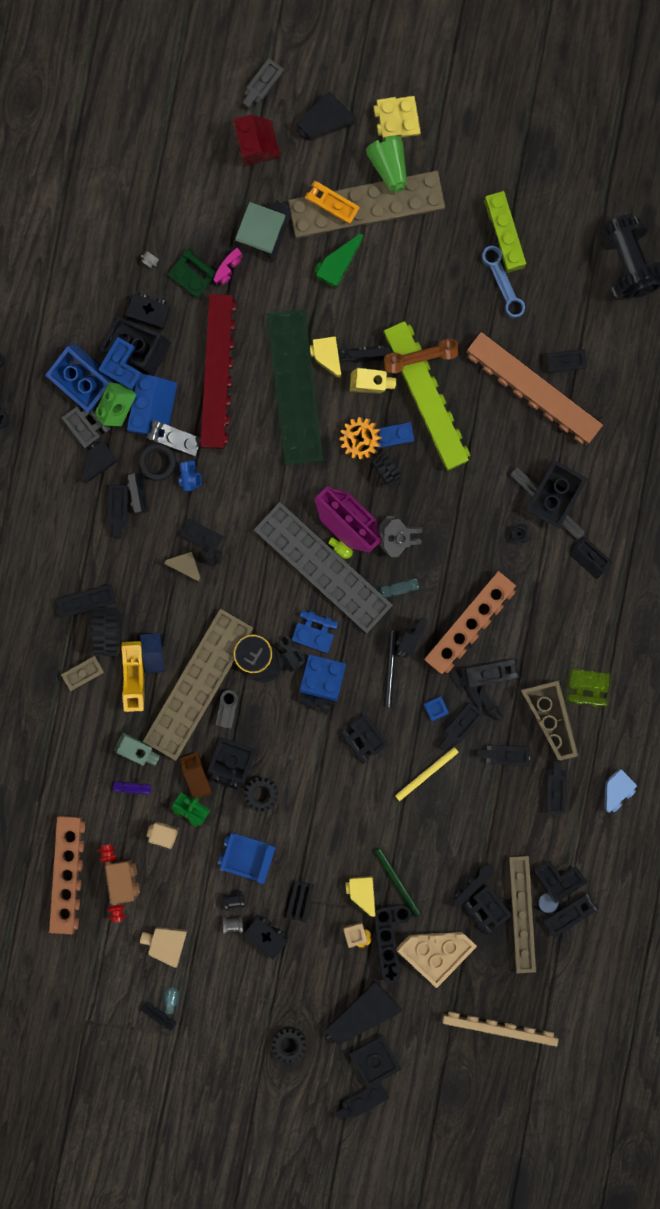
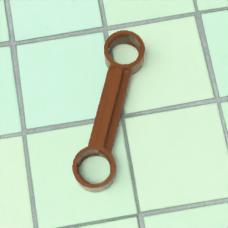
M444 339L439 342V346L405 355L389 353L384 357L385 370L389 373H398L406 365L438 357L453 359L458 356V343L454 339Z

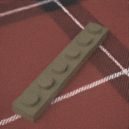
M529 856L509 857L516 973L536 972Z

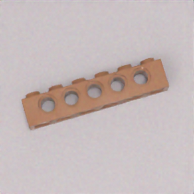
M498 571L424 660L440 674L444 672L448 674L454 667L452 662L455 658L460 659L467 651L465 646L468 643L473 644L479 637L477 632L481 628L485 629L490 624L491 620L489 618L493 613L497 615L504 607L501 603L505 599L510 600L516 591L513 589L516 585ZM497 589L500 591L501 598L499 600L492 599V590ZM481 604H486L489 608V612L486 615L479 613L478 608ZM468 619L476 621L475 629L467 628L466 622ZM460 633L464 636L462 644L454 642L455 634ZM444 648H449L452 651V656L449 659H444L441 655Z
M57 816L49 933L73 934L75 930H78L79 918H76V910L80 908V899H77V891H81V879H78L79 872H82L83 860H80V852L84 850V841H81V833H85V822L82 821V817ZM67 831L75 833L74 841L66 839ZM67 850L74 853V859L71 861L67 860L64 856ZM64 870H70L73 873L71 880L63 877ZM63 889L71 891L70 899L63 898ZM61 909H68L70 917L63 918L60 914Z

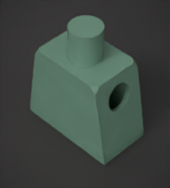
M122 732L114 748L116 753L143 766L145 762L155 766L160 758L159 755L151 752V746ZM138 749L143 750L141 755L136 754Z

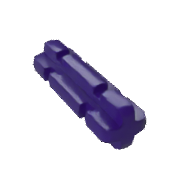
M116 781L113 785V791L150 795L151 785L128 782L123 784Z

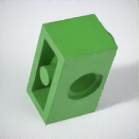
M108 383L94 415L103 425L122 426L136 394L121 383Z

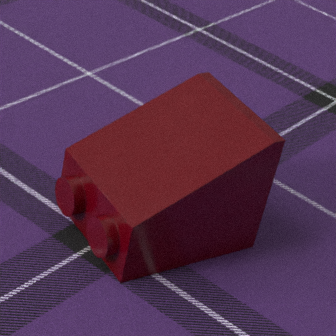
M255 115L233 119L244 167L281 158L272 120Z

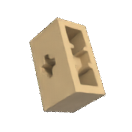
M157 821L154 825H150L147 837H150V843L171 849L174 846L179 828Z

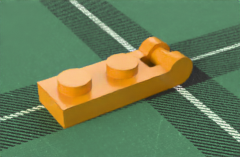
M314 181L311 185L312 189L306 193L304 198L350 225L360 207L319 182ZM318 192L323 193L320 199L316 197Z

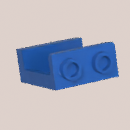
M233 832L231 836H226L224 847H227L225 855H220L218 865L221 866L220 870L264 884L276 846Z

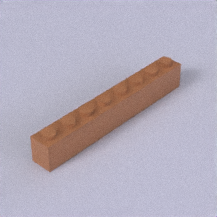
M482 332L467 349V357L475 364L479 362L484 366L482 369L489 375H496L499 378L498 381L505 387L509 385L513 388L515 395L529 400L528 404L532 408L542 410L544 417L551 422L555 420L559 423L558 427L565 433H572L575 436L574 439L581 445L584 443L588 445L603 426Z

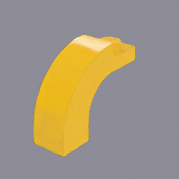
M141 641L122 642L124 712L143 711L144 663Z

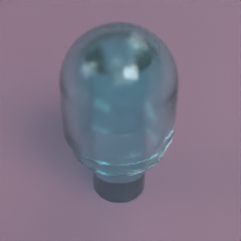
M168 987L165 990L164 1004L167 1005L166 1014H174V1006H178L180 992L176 987Z

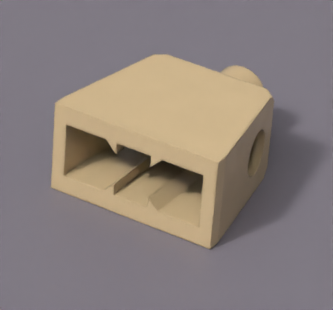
M156 927L154 935L143 932L140 943L150 946L148 955L177 968L188 930Z

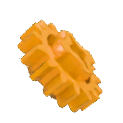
M358 418L357 422L355 419H351V425L346 423L345 427L347 429L341 430V433L344 434V437L340 438L341 441H344L341 447H347L345 453L350 454L352 452V458H356L358 455L359 459H363L364 454L367 458H370V452L377 453L375 447L381 446L377 443L378 440L382 439L381 436H377L380 429H374L376 423L369 424L370 419H365L364 422L362 418ZM361 425L357 431H352L355 427ZM358 435H362V438H364L363 442H360V439L357 438ZM364 446H370L367 450L361 451Z

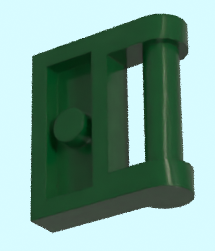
M188 248L167 275L198 299L213 281L217 270L205 264ZM187 260L208 275L206 279H203L185 264Z

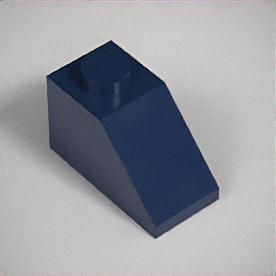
M161 633L140 635L145 673L165 672Z

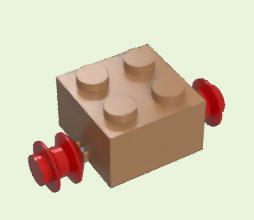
M112 844L101 845V849L97 851L101 852L102 857L98 860L105 862L112 905L106 909V911L111 912V916L108 919H112V923L124 921L123 917L127 916L122 913V910L126 907L118 903L135 901L140 894L139 882L135 883L134 877L137 875L136 863L132 864V859L112 862L118 857L113 854V850L116 847H112Z

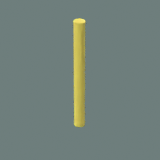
M453 747L395 795L396 798L401 801L459 752L456 748Z

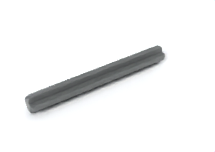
M515 468L511 476L533 496L538 486L519 468ZM568 515L566 516L562 525L576 539L581 538L585 533L584 530Z

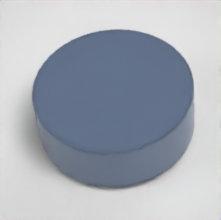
M548 893L542 894L538 900L541 910L547 913L555 911L558 906V902L555 904Z

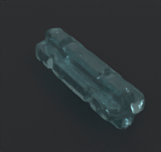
M412 579L408 583L404 581L393 584L391 587H382L381 592L383 597L388 598L393 594L396 596L407 593L409 590H418L419 585L416 579Z

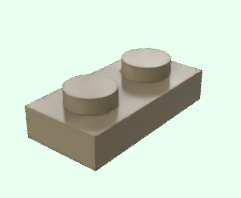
M93 656L61 674L69 690L73 691L105 672L96 656Z

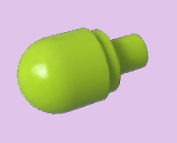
M332 537L328 544L335 548L333 551L342 559H349L353 555V549L348 548L342 541L338 542Z

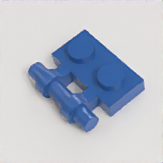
M302 610L300 617L307 621L305 625L297 624L292 641L328 653L334 635L327 633L329 627L336 630L338 622L331 620L332 618L327 616L324 618L315 615L313 611L307 612ZM312 622L323 625L322 630L312 628Z

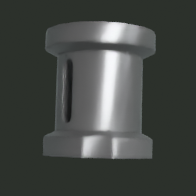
M239 916V918L223 917V934H227V932L243 933L242 916Z

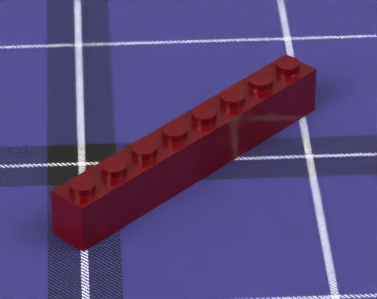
M209 294L201 448L224 449L229 441V433H225L226 426L230 424V414L226 413L227 407L231 406V395H228V388H232V376H229V369H233V357H230V350H234V338H231V331H235V319H232V312H236L237 303L236 300H233V295Z

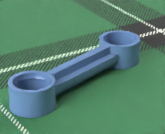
M488 246L483 251L482 261L485 265L491 267L507 303L505 306L507 316L513 319L519 318L524 313L525 304L521 299L516 298L500 262L502 257L500 249L496 246ZM488 250L497 252L499 258L496 262L490 263L486 260L485 253ZM518 302L522 308L521 313L516 315L510 313L508 310L509 304Z

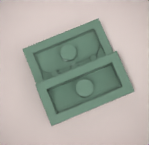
M249 202L235 240L272 253L286 215Z

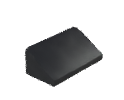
M583 537L569 553L595 579H598L613 563L586 537Z

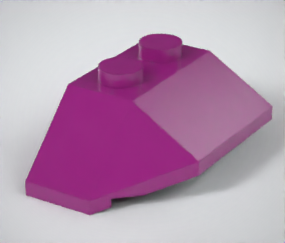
M327 486L315 497L321 522L348 548L370 553L382 541L377 520L350 493Z

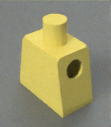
M357 368L351 372L350 392L382 393L386 389H395L396 378L387 377L386 371Z

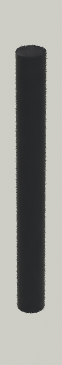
M394 630L389 632L384 707H392L396 655L395 644L397 641V631Z

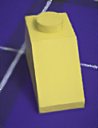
M336 337L313 340V345H310L311 357L315 356V361L336 377H341Z
M372 876L349 878V882L346 883V894H350L351 899L371 917L375 916Z

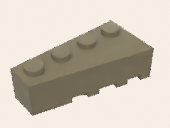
M560 681L521 690L558 760L578 756Z

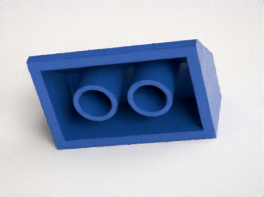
M76 344L67 346L45 375L88 413L100 403L108 383H117L114 379L98 370L100 365Z
M141 374L135 387L134 393L136 397L131 407L127 427L128 432L147 436L152 429V420L169 426L177 383ZM159 429L157 436L161 437L163 430Z

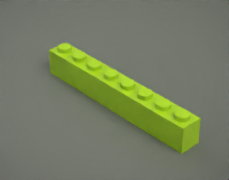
M405 321L384 330L385 338L391 347L392 353L405 355L422 350L420 344L414 342L412 337L414 331L411 325H407ZM427 360L406 365L401 371L446 470L449 471L467 463L470 453L467 447L462 446L460 439H462L461 433L458 428L454 429L452 424L454 418L451 412H447L444 407L446 404L444 396L437 392L436 387H438L435 377H431L428 372L430 366Z

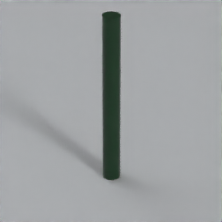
M378 848L375 850L374 853L413 915L416 917L421 914L382 849Z

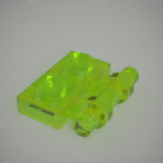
M571 669L569 688L577 689L576 695H568V702H575L576 705H582V703L592 704L593 707L607 706V699L600 698V692L608 693L610 674ZM583 690L594 691L593 697L583 696Z

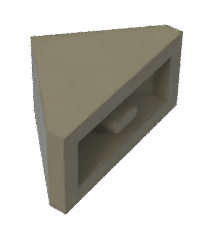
M193 552L168 559L164 563L199 582L201 580Z

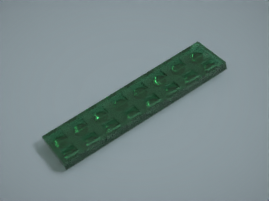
M305 309L268 313L285 466L323 461Z

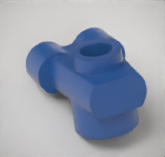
M195 460L179 462L181 471L179 485L183 487V491L200 488L202 478L200 473H195Z

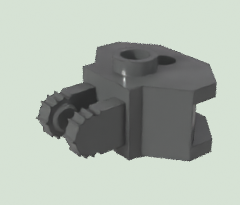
M386 516L379 525V533L382 538L379 545L390 557H399L404 549L410 547V545L422 544V539L410 538V533H422V527H408L396 516Z

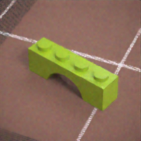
M502 191L486 196L484 200L485 206L497 235L506 273L525 268L526 261L505 192Z

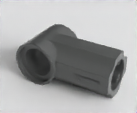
M232 689L224 691L220 697L216 720L217 726L232 728L239 696ZM227 693H231L235 697L234 702L231 704L227 703L224 699Z

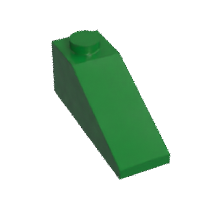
M357 235L327 256L323 263L319 262L315 269L317 273L316 278L337 289L363 240V235Z

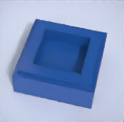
M441 696L424 704L431 721L449 714Z

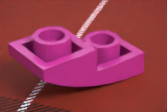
M238 248L232 251L220 265L214 277L216 285L220 283L224 285L231 279L232 272L229 267L237 266L242 258V253Z

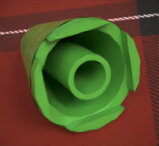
M389 136L385 137V141L379 143V140L373 142L366 148L368 158L390 191L395 193L403 191L407 185V176L401 137Z

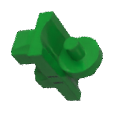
M183 793L179 794L171 807L173 814L178 817L184 816L188 818L189 823L195 827L202 825L210 810L198 803V797H195L193 800Z

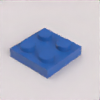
M309 655L300 692L337 701L346 664Z

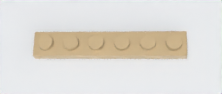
M448 1011V1014L443 1013V1024L557 1046L558 1037L554 1036V1032L543 1030V1033L535 1032L536 1029L531 1027L519 1029L516 1028L517 1025L505 1023L504 1026L497 1024L498 1021L486 1019V1022L479 1021V1017L467 1015V1018L459 1017L460 1014Z

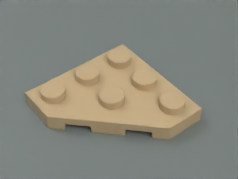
M463 932L409 935L396 950L437 988L477 946Z

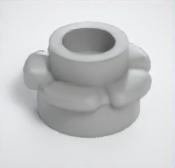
M148 251L141 255L144 258L142 262L150 268L153 265L157 266L156 264L159 259Z

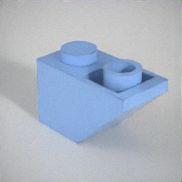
M618 769L605 781V810L609 813L617 811L622 806L620 802L625 797L629 799L636 792L634 789L637 785L622 769Z

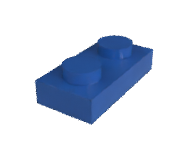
M411 422L379 428L380 432L377 433V436H381L382 439L378 440L377 443L381 446L376 448L380 449L414 442Z

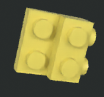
M414 96L377 100V105H374L375 117H379L380 124H377L378 135H382L383 141H385V137L389 136L404 138L420 135Z

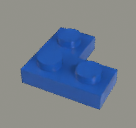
M117 337L98 370L133 390L142 374L126 364L135 347Z

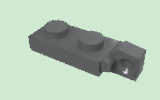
M268 58L247 86L244 93L247 97L243 101V106L249 110L255 102L259 104L282 75L284 69Z

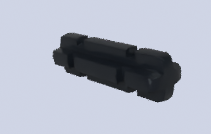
M146 1002L141 1010L145 1014H150L152 1019L161 1025H165L166 1029L172 1031L176 1026V1021L171 1018L169 1019L165 1013L158 1008H154V1005Z

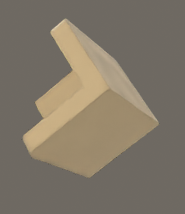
M362 921L343 927L349 947L367 943Z

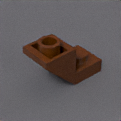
M195 752L180 758L183 773L193 799L195 797L200 799L212 794L210 782L204 772L199 753Z

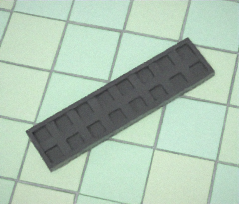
M281 502L254 529L258 535L366 633L393 606Z

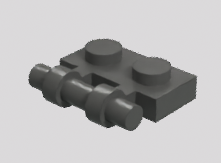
M76 406L63 416L62 419L86 449L101 438L96 432L98 429L101 428L106 434L111 428L103 425L94 415L97 407H94L88 413L85 410L81 412ZM91 415L96 423L91 425L86 419L87 416Z

